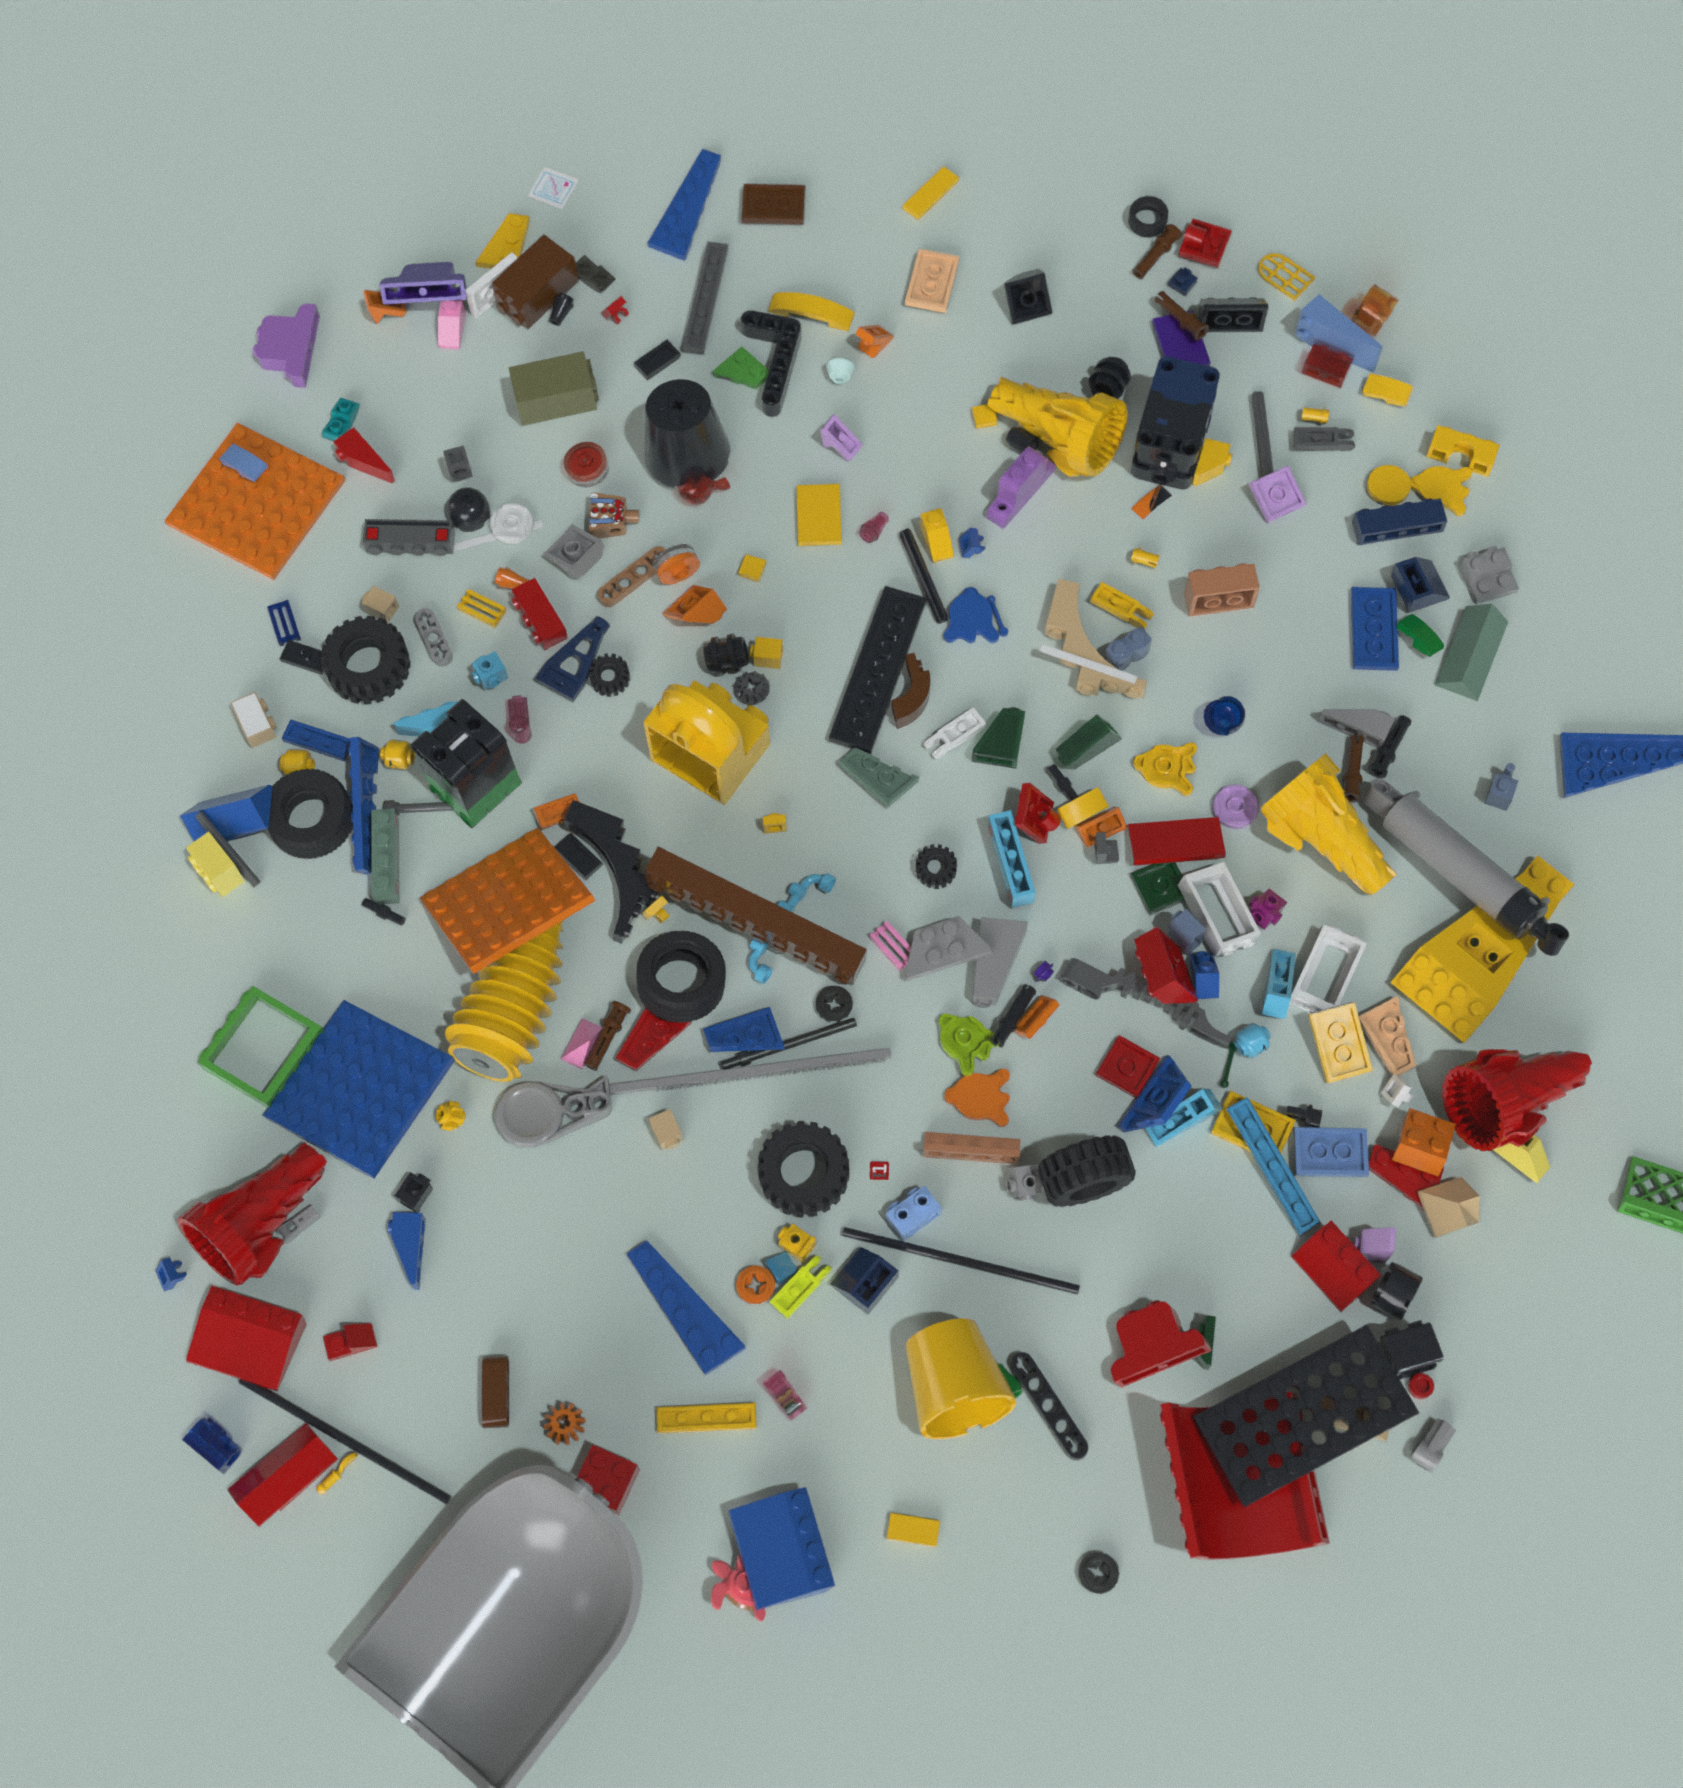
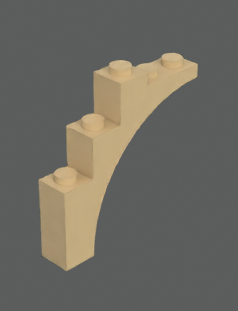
M1058 579L1046 623L1045 635H1049L1053 639H1065L1062 651L1117 669L1096 651L1083 630L1078 612L1080 584ZM1063 659L1060 660V663H1064L1068 667H1081L1076 691L1083 695L1098 696L1100 688L1109 693L1126 694L1130 698H1143L1146 680L1137 678L1135 684Z

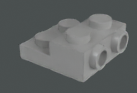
M1492 546L1482 554L1471 552L1462 560L1460 569L1476 604L1518 592L1519 587L1511 572L1513 565L1505 547L1498 549L1497 546Z

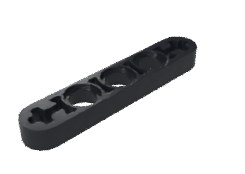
M1025 1352L1017 1353L1011 1362L1013 1373L1019 1382L1022 1383V1387L1066 1455L1074 1461L1082 1460L1088 1452L1087 1441L1033 1358ZM1018 1359H1021L1022 1361L1027 1360L1028 1363L1026 1368L1029 1371V1373H1031L1032 1370H1034L1036 1373L1030 1374L1026 1378V1380H1024L1023 1377L1026 1376V1372L1022 1367L1019 1369L1016 1367L1018 1365ZM1032 1379H1039L1042 1382L1043 1388L1040 1391L1034 1392L1029 1388V1382ZM1045 1400H1052L1056 1403V1410L1054 1412L1047 1413L1043 1410L1042 1404ZM1059 1421H1066L1070 1425V1431L1066 1434H1061L1057 1431L1056 1424ZM1073 1433L1077 1435L1073 1437L1075 1444L1083 1445L1081 1449L1082 1454L1080 1455L1077 1452H1071L1073 1445L1070 1440L1067 1443L1063 1441Z

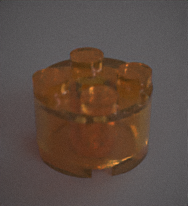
M1374 284L1362 300L1359 308L1356 309L1351 321L1376 336L1385 320L1387 321L1399 299Z

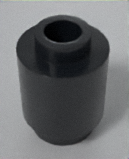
M1013 426L1006 437V442L1009 443V446L1021 453L1028 446L1035 450L1039 446V442H1037L1038 437L1021 427Z

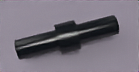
M1055 764L1051 765L1048 771L1057 781L1056 785L1060 791L1065 792L1071 801L1078 798L1079 796L1072 788L1073 784L1069 778L1064 777Z
M368 898L363 900L362 906L375 912L376 916L384 920L389 919L401 926L405 923L406 918L393 912L391 907L385 904L380 905Z

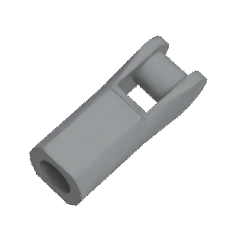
M310 1205L294 1218L282 1224L276 1232L283 1236V1242L287 1244L321 1217L313 1206ZM295 1224L297 1228L291 1232L289 1228Z

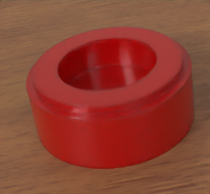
M1424 1373L1415 1374L1408 1382L1409 1393L1416 1399L1428 1398L1434 1391L1432 1378Z

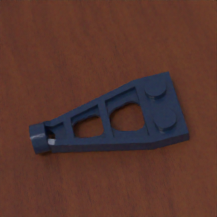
M596 616L592 622L547 660L536 676V682L574 702L586 685L589 677V666H592V661L596 658L602 639L610 628V624L605 619ZM583 639L593 643L587 655L575 650ZM570 656H574L582 662L576 675L560 668L561 663Z

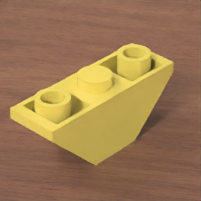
M1533 1135L1521 1147L1509 1143L1494 1149L1496 1153L1536 1183L1539 1182L1550 1168L1541 1140L1536 1135Z

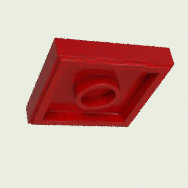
M1119 1035L1098 1069L1096 1076L1137 1099L1160 1061V1057Z

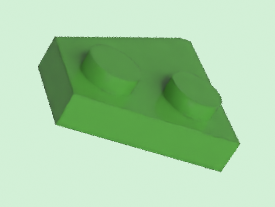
M741 346L712 372L715 378L722 376L731 379L733 383L744 384L747 387L757 389L767 380L769 369Z

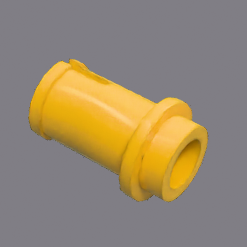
M1303 407L1302 421L1321 422V425L1328 423L1329 410H1325V407L1323 409Z
M1141 547L1139 549L1134 548L1131 561H1134V564L1141 563L1156 569L1160 555L1143 551Z

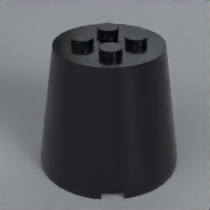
M676 379L662 383L650 393L645 405V461L650 474L660 483L672 488L675 486H687V489H692L715 480L727 467L731 451L729 440L707 390L702 385L686 379Z

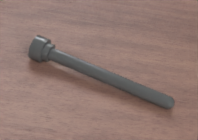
M385 800L384 805L385 809L394 808L397 815L413 812L453 811L446 802L400 804L395 802V800Z

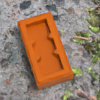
M576 793L533 808L541 830L564 823V818L572 800L579 802Z
M1041 995L1018 1021L1015 1033L1031 1039L1045 1025L1048 1018L1060 1004L1055 999Z

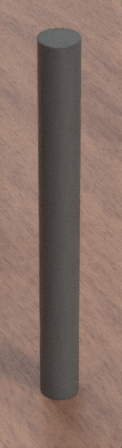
M202 811L199 812L195 818L207 832H210L253 887L260 884L261 881L207 816Z

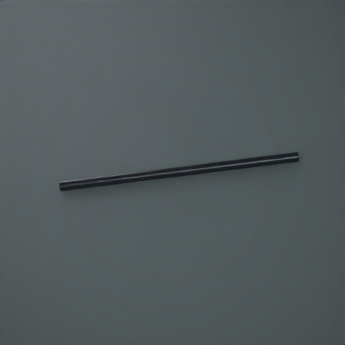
M844 1227L842 1234L844 1237L1077 1295L1080 1289V1285L848 1227Z
M239 1380V1384L437 1500L446 1505L450 1501L452 1496L268 1388Z

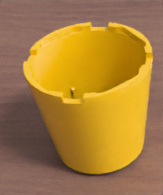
M958 1318L938 1322L917 1332L907 1341V1358L919 1429L923 1437L929 1439H948L968 1434L966 1429L981 1425L982 1429L1006 1417L1015 1408V1396L974 1320Z

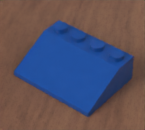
M806 1487L783 1492L728 1511L756 1611L822 1594L835 1586Z

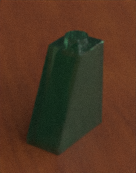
M1016 707L1003 708L973 748L972 762L1016 769L1025 711Z
M1096 714L1056 748V751L1060 754L1057 758L1065 767L1069 766L1077 769L1119 742L1122 738L1107 720Z

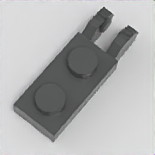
M1294 427V450L1339 449L1340 451H1350L1355 448L1354 441L1339 440L1352 439L1354 436L1353 429Z

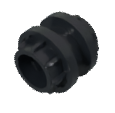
M1118 357L1103 358L1098 361L1089 377L1088 384L1091 393L1094 396L1097 393H1105L1119 399L1131 380V373L1128 365Z
M734 633L727 634L726 641L723 642L720 641L718 636L711 637L710 643H706L703 647L708 671L717 672L719 676L725 675L726 668L732 667L735 673L741 672L742 666H746L749 663L745 639L743 637H736Z

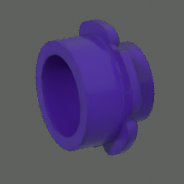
M1045 960L1034 972L1033 975L1038 978V982L1042 979L1046 982L1055 972L1052 970L1053 963L1050 965Z

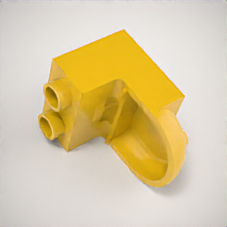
M695 680L689 687L670 684L662 693L661 700L643 722L650 759L725 806L769 747V719L760 709L752 705H747L743 710L730 702L732 700L730 693L716 683H710L708 687Z

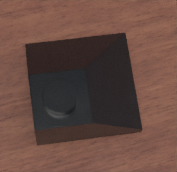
M1035 269L1017 274L1004 282L1013 325L1053 314L1045 272Z

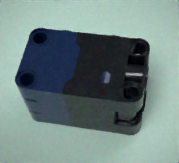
M1164 356L1159 359L1136 436L1135 452L1131 466V474L1135 478L1181 490L1188 489L1191 486L1202 452L1201 449L1205 435L1210 425L1220 373L1215 367L1171 356Z

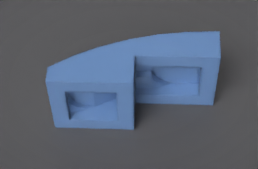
M232 444L219 458L223 465L237 470L240 476L253 482L268 467L261 459L235 444Z

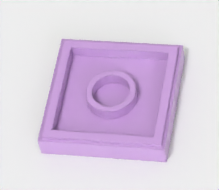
M1289 466L1248 484L1267 523L1307 505Z

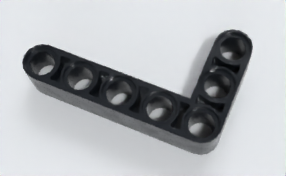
M748 310L741 316L743 335L751 339L777 343L762 394L764 414L769 417H775L782 410L801 343V324L794 318Z

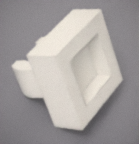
M1396 1074L1392 1075L1381 1092L1392 1105L1397 1107L1400 1106L1402 1101L1410 1103L1414 1097L1413 1094L1409 1093L1411 1087Z

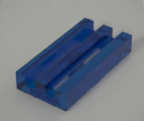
M285 600L267 606L280 647L284 646V643L288 642V640L300 641L301 637L289 601ZM285 606L294 631V634L291 635L282 610V607ZM275 609L278 610L286 635L285 637L281 636L278 623L273 611Z

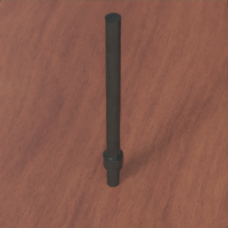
M851 1018L783 1041L784 1050L857 1027L856 1020ZM784 1050L744 1051L738 1053L736 1057L721 1061L723 1070L739 1065L743 1067L751 1064V1061Z

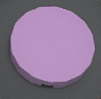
M1242 785L1225 786L1218 792L1213 801L1214 816L1219 817L1220 824L1228 828H1245L1253 823L1258 814L1259 803L1256 795Z

